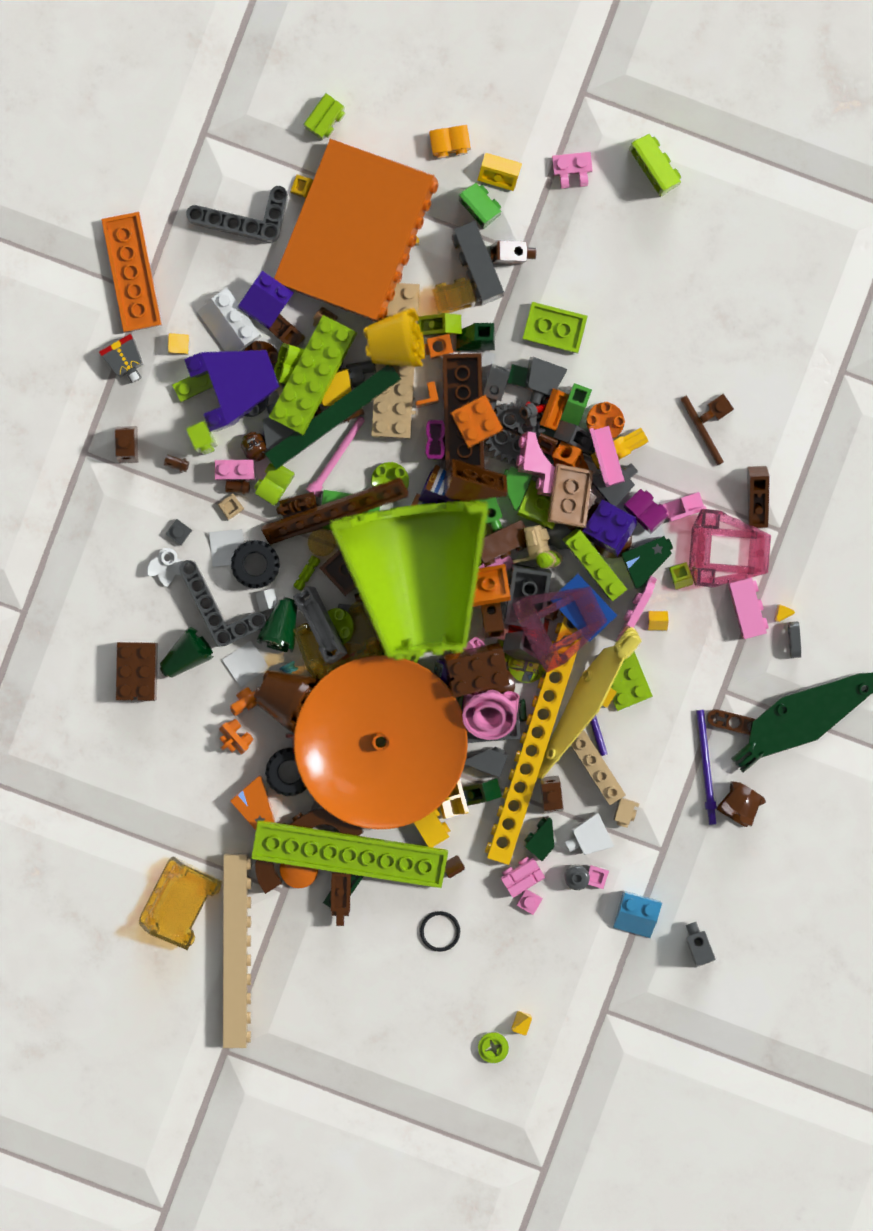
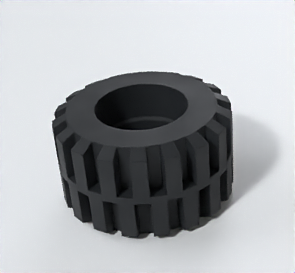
M259 540L246 541V543L239 545L234 551V555L231 558V569L234 577L242 585L249 588H262L275 580L279 573L280 559L271 545ZM259 553L265 557L267 567L261 575L253 576L245 570L244 561L248 555Z
M292 747L283 748L273 754L266 765L265 771L266 780L270 788L275 790L277 794L287 797L296 796L307 789L301 776L294 783H286L279 777V767L283 762L289 760L296 762Z

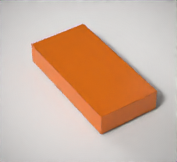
M553 388L540 425L556 431L569 394Z

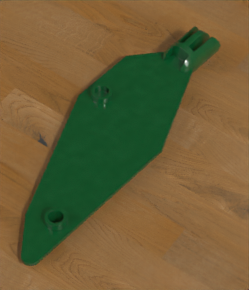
M858 673L781 697L752 722L749 743L736 753L731 760L744 773L762 757L818 740L873 693V673ZM866 685V689L862 691V686Z

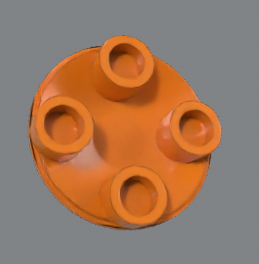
M602 402L590 409L587 414L586 424L588 430L590 428L596 430L609 426L612 438L614 439L622 432L625 419L622 411L616 405L610 402Z
M281 864L280 874L287 885L293 888H305L315 881L318 869Z

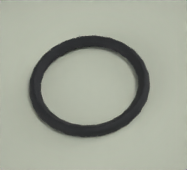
M443 911L433 912L422 921L420 936L423 943L429 949L438 952L447 951L458 942L460 925L450 913ZM437 915L449 917L454 922L457 931L454 941L442 948L432 946L424 936L425 924L430 918Z

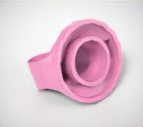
M485 690L464 695L462 703L463 724L471 734L481 739L497 740L505 737L513 730L516 724L520 697L516 692L507 691L501 694L496 690Z

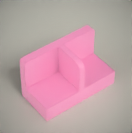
M699 492L662 504L667 510L668 523L707 510Z

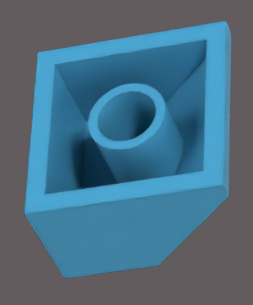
M623 890L613 928L651 938L659 917L662 902Z

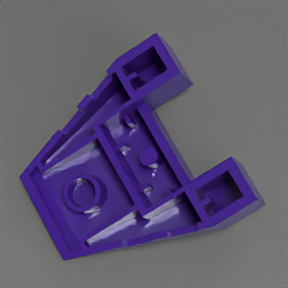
M267 350L200 352L184 359L190 377H200L209 373L220 407L204 413L210 432H218L235 425L244 415L253 410L257 404L280 387Z

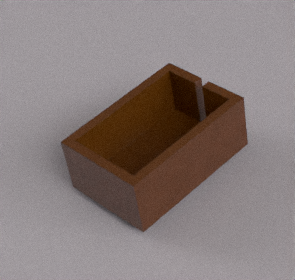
M117 642L116 700H136V697L139 701L157 700L158 643Z
M499 643L443 656L445 671L448 675V686L454 698L510 685L504 651Z

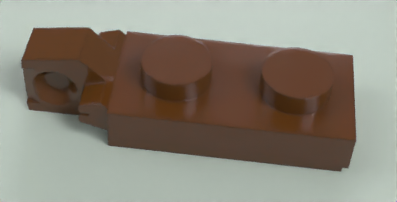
M332 872V916H336V926H344V916H349L351 874Z

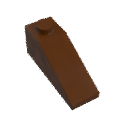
M767 466L747 467L749 528H768L770 476Z

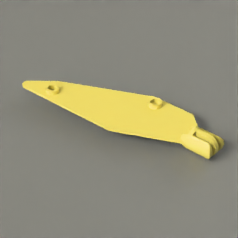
M628 628L614 646L604 648L582 673L547 745L538 779H543L599 712L623 661L630 657L642 642L635 628Z

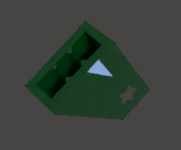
M663 536L621 554L635 589L640 588L672 554L673 546L669 538L666 539Z

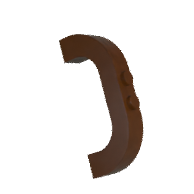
M323 807L311 810L304 815L301 812L292 818L293 822L288 824L305 828H314L321 824H328L337 828L340 833L357 836L364 832L361 827L340 820ZM256 860L257 880L266 894L282 884V880L274 868V862Z

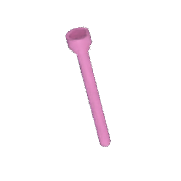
M358 417L317 480L313 481L312 484L309 483L306 490L314 492L317 498L323 492V483L365 421L363 417Z

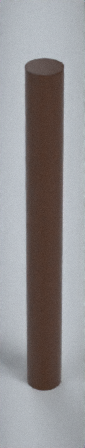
M687 395L680 399L717 466L722 464L724 461L689 398Z

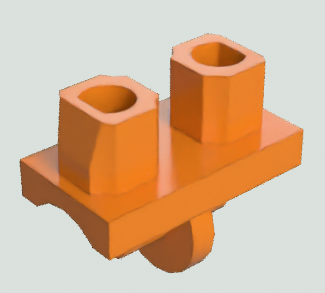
M237 719L229 723L225 722L219 728L223 734L219 739L224 744L221 747L222 751L228 748L231 752H234L237 749L242 755L254 739L248 732L241 738L236 731L242 726Z

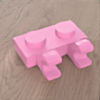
M591 152L552 156L554 176H560L561 189L569 188L568 175L579 174L580 187L588 186L587 173L592 172Z

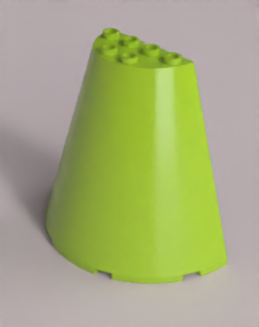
M474 500L448 501L447 503L440 504L426 503L390 508V510H375L355 514L331 522V528L388 657H393V660L404 659L405 655L422 657L425 652H432V655H440L444 653L443 651L451 650V653L462 652L463 648H466L487 519V502Z

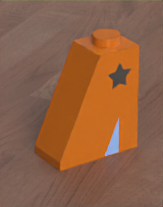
M261 775L230 800L255 830L258 820L276 822Z

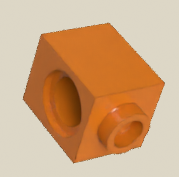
M449 334L428 338L427 344H424L426 356L430 355L431 359L443 357V354L454 353ZM434 343H442L444 349L441 352L434 351Z
M563 441L560 442L558 447H555L552 453L555 465L561 464L579 468L584 460L582 449Z

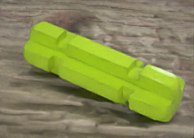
M312 555L310 557L309 563L305 565L298 576L299 579L293 584L299 591L303 590L305 582H308L315 571V566L317 567L320 563V559Z

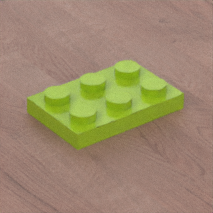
M532 302L522 340L578 354L588 316Z
M635 652L623 661L611 686L616 691V695L612 700L617 711L653 697Z

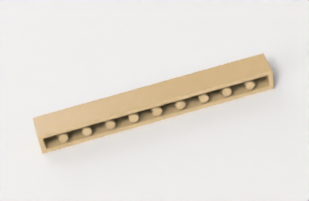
M224 854L223 1048H247L248 1043H251V1031H248V1024H251V1012H248V1004H251V993H248V985H251V974H248V966H251V954H248V947H251V935H248V928H251V916H248V908H251V897H248V889H251L252 881L251 878H248V870H251L252 861L251 858H248V854Z

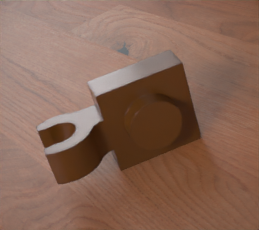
M723 393L707 404L710 410L699 418L703 424L714 416L718 421L734 410V408Z

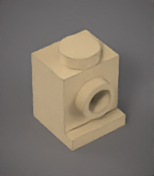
M625 798L619 799L613 818L617 821V825L628 828L630 821L635 819L637 810H634V807H639L638 802Z

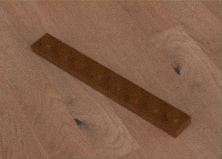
M397 478L262 526L261 531L271 545L329 525L334 520L360 514L406 498L409 492L402 479Z

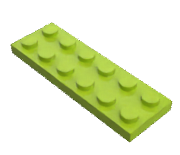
M323 315L269 418L304 435L350 349L357 332Z

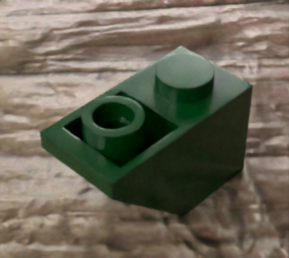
M474 323L463 328L462 334H457V351L495 350L494 323Z
M549 816L546 819L543 817L536 825L538 829L535 833L530 832L524 839L526 842L524 847L541 861L555 847L553 823Z

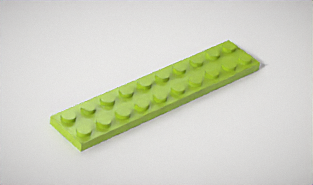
M258 820L251 859L442 888L448 850Z

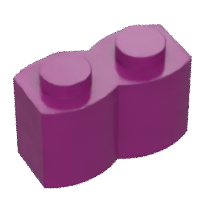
M429 420L427 422L426 436L428 441L426 443V456L428 460L443 459L445 452L443 442L445 425L443 420Z
M640 489L624 504V509L634 516L647 532L652 534L667 519V510L662 504L659 503L657 505L653 501L654 497L647 490L644 492Z

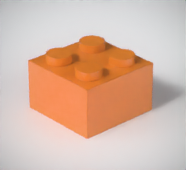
M486 395L451 412V416L468 449L503 431Z

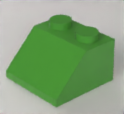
M475 183L459 194V202L479 225L485 229L501 215L500 208L502 207L495 199L491 200L487 194L489 192L482 184L479 186Z

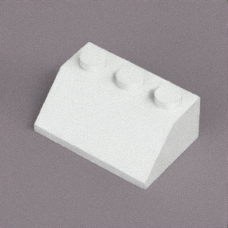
M225 288L211 298L198 311V314L225 351H243L262 336L246 313L237 308L239 303L228 288Z

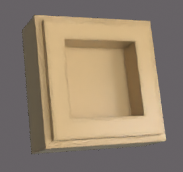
M231 494L218 504L228 520L244 510L234 494Z

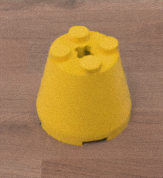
M414 308L405 309L364 328L365 338L368 339L366 354L367 357H371L372 363L406 367L423 366L421 359H425L424 338L419 324L416 323V321H419V317Z

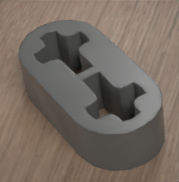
M788 622L790 657L801 658L799 622Z

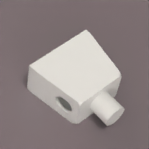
M598 812L574 827L572 831L575 837L565 842L570 852L581 848L584 855L614 847Z

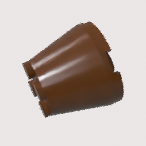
M267 670L263 676V683L261 687H257L254 697L257 698V705L287 730L295 733L298 715L303 707V703L319 680L309 676Z

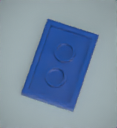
M579 574L575 575L550 599L589 642L618 616Z

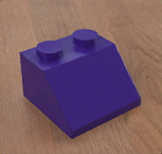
M261 271L237 308L269 329L294 292L264 271Z

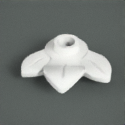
M164 548L159 552L158 557L150 561L147 568L148 576L158 575L160 582L164 586H168L173 581L175 575L182 576L180 565L183 561L177 558V554L173 549ZM166 554L170 555L169 561H165L164 556Z

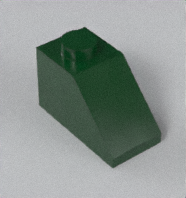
M497 778L462 787L467 806L502 797Z

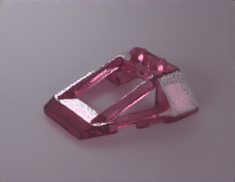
M701 509L692 527L689 569L695 586L717 587L767 574L771 535L737 518H733L723 511ZM719 522H723L725 524L734 526L742 530L719 528ZM712 535L750 538L748 566L710 563ZM715 571L738 573L715 577Z
M590 586L529 595L512 604L519 623L546 672L565 664L607 622ZM562 598L540 611H537L534 605ZM575 601L587 626L553 644L540 619ZM578 640L564 653H562L561 655L559 654V649Z

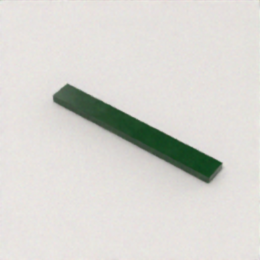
M386 365L312 419L304 435L294 432L265 453L275 469L278 470L399 382L401 377L392 365Z

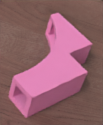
M526 432L519 439L520 455H518L516 460L518 472L539 475L536 481L537 495L551 497L555 467L542 453L536 433Z

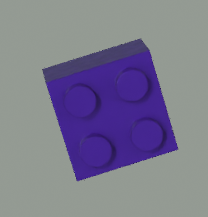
M602 499L582 532L590 542L618 556L636 528L637 521L634 516Z

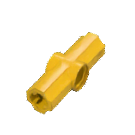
M639 428L624 437H619L613 442L618 459L620 460L649 441L642 428ZM595 452L590 456L599 470L600 465Z

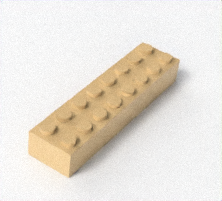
M397 283L394 289V299L389 302L387 307L388 313L386 318L410 308H414L418 314L420 284ZM376 364V373L386 365ZM392 365L401 377V380L374 399L372 437L410 440L415 367Z

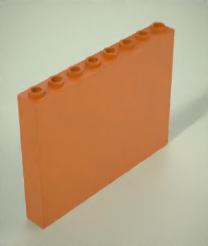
M330 139L274 279L292 291L372 321L378 322L385 319L388 313V304L395 296L394 289L402 279L403 267L409 261L411 247L413 248L416 244L417 232L424 224L423 217L425 212L430 209L431 197L438 189V179L426 172Z

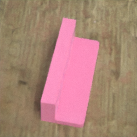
M609 426L596 430L590 428L606 487L625 482Z

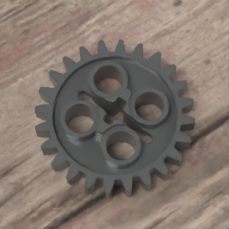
M511 402L510 407H507L504 403L503 410L496 407V416L501 425L510 430L517 428L518 434H524L522 425L525 424V420L520 415L521 402L518 403L517 407H514L513 402ZM540 414L536 416V426L532 427V432L536 433V438H538L540 432L546 431L540 428V422L537 421ZM507 415H512L515 418L513 425L505 423L504 418ZM503 430L502 433H505L507 436L505 442H498L496 435L490 437L485 442V444H491L488 451H496L494 457L501 455V462L504 458H507L508 464H510L512 459L516 463L520 451L514 448V442L519 441V436L512 438L511 432Z

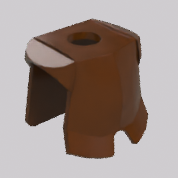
M731 781L730 792L717 806V811L740 825L748 827L753 825L759 806L765 804L766 800L762 795L741 782Z

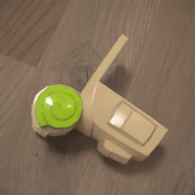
M543 525L524 528L530 557L513 560V563L536 559L538 566L545 569L561 565L564 558L556 550L550 549L548 543L550 536L547 529Z

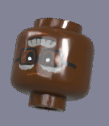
M251 432L243 437L241 448L246 458L256 462L263 460L266 457L265 453L268 452L264 436L260 433Z

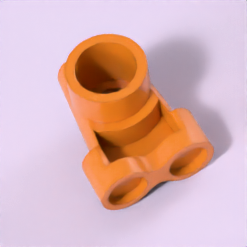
M249 687L240 691L236 695L239 701L230 705V710L235 717L242 713L244 709L251 710L257 706V698L254 697L255 691L252 692Z

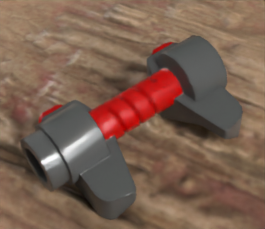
M547 397L538 406L527 402L525 406L521 407L520 415L524 418L528 428L536 426L537 413L542 412L544 414L550 397Z

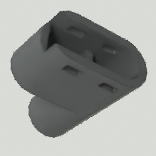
M372 360L346 365L349 379H352V382L350 380V385L354 388L364 382L363 373L376 371L375 363H372Z

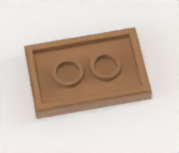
M561 464L555 465L547 522L586 528L593 479L592 470Z

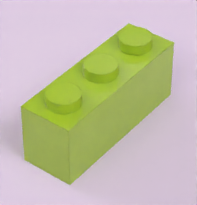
M205 421L186 428L197 452L207 455L215 451L214 447L218 445Z

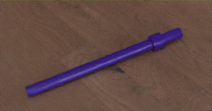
M696 710L706 793L705 810L708 811L709 825L717 824L715 814L717 805L713 796L704 710Z

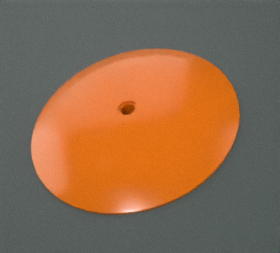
M369 656L355 659L337 667L323 677L303 703V707L298 715L294 735L297 767L310 794L333 816L349 824L369 829L399 828L419 821L436 810L446 800L445 798H448L458 783L464 769L468 748L467 728L463 724V712L456 698L452 696L448 686L437 675L420 664L407 659L393 660V657ZM378 737L385 738L384 746H376L375 741Z

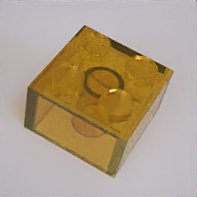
M459 278L454 280L453 284L446 285V283H440L435 285V289H432L437 314L451 313L475 306L476 301L470 279Z

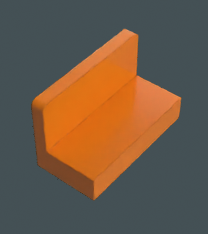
M434 381L427 383L429 398L416 401V408L439 403Z

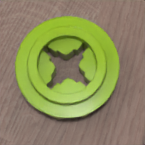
M497 1032L484 1035L478 1044L481 1058L489 1063H498L504 1060L509 1051L506 1038ZM490 1040L495 1045H500L496 1048L497 1055L492 1050H487L490 1047Z

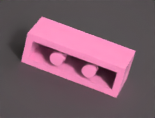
M747 578L729 583L728 588L742 639L766 634V629H769L766 617H762L761 611L764 610L762 601L757 599L756 592L759 590L756 580L753 581L752 578Z

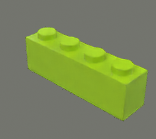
M574 529L562 539L608 599L614 601L627 590L580 529Z

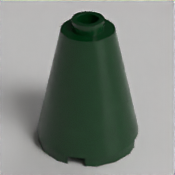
M284 597L283 600L278 601L258 635L257 642L262 645V642L268 643L267 647L281 652H287L289 649L291 653L293 652L297 618V605L293 599Z
M189 627L160 662V671L164 676L175 677L214 657L211 655L213 650L203 636L199 638L195 634L198 632L196 629Z

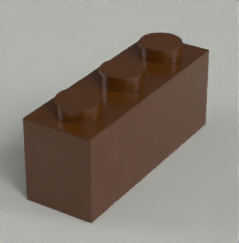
M522 520L483 538L479 566L484 564L487 567L495 563V558L500 556L501 559L512 555L511 550L516 549L518 552L527 547L524 528L526 527Z

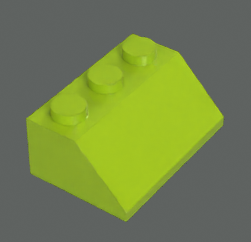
M649 133L633 141L629 150L661 197L680 185L681 175L676 168L673 169L669 164L671 162L669 156L665 152L662 153L659 149L660 143L655 136L652 137Z

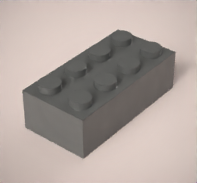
M476 221L455 228L451 239L455 249L459 248L461 252L459 253V259L462 266L467 267L466 277L469 284L473 283L475 287L473 294L476 301H480L484 305L502 298L504 290Z

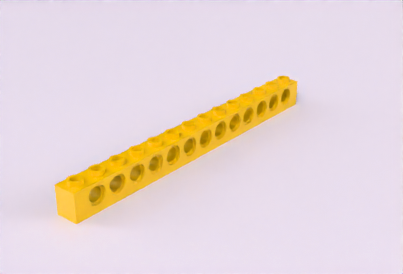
M562 612L560 614L563 616L562 623L558 622L555 633L558 634L556 641H552L549 652H552L550 660L546 659L543 670L546 671L544 678L540 677L537 686L540 689L539 695L534 696L531 705L534 707L532 714H528L525 725H528L526 733H522L520 743L523 745L521 751L517 750L514 758L517 764L515 769L511 768L508 780H511L509 788L505 787L502 798H505L503 806L499 805L496 816L499 817L497 824H493L491 835L494 836L492 842H488L485 853H488V859L507 865L510 864L583 636L576 627L569 628L567 626L568 619ZM565 635L570 636L572 640L571 644L567 647L561 644V638ZM557 654L565 656L566 661L564 664L558 665L555 662ZM552 672H557L560 675L557 683H552L549 680V675ZM547 690H551L554 693V698L551 701H546L543 698V694ZM543 708L546 709L548 717L546 719H539L538 711ZM535 727L542 729V735L538 738L532 736V729ZM529 745H533L537 749L536 754L533 756L526 754V748ZM522 764L530 765L531 770L528 774L520 772ZM517 782H523L525 789L522 792H516L514 785ZM512 800L519 802V808L515 811L508 808V804ZM507 818L513 821V826L510 829L502 826L503 821ZM505 837L508 841L507 845L499 847L496 843L497 839Z

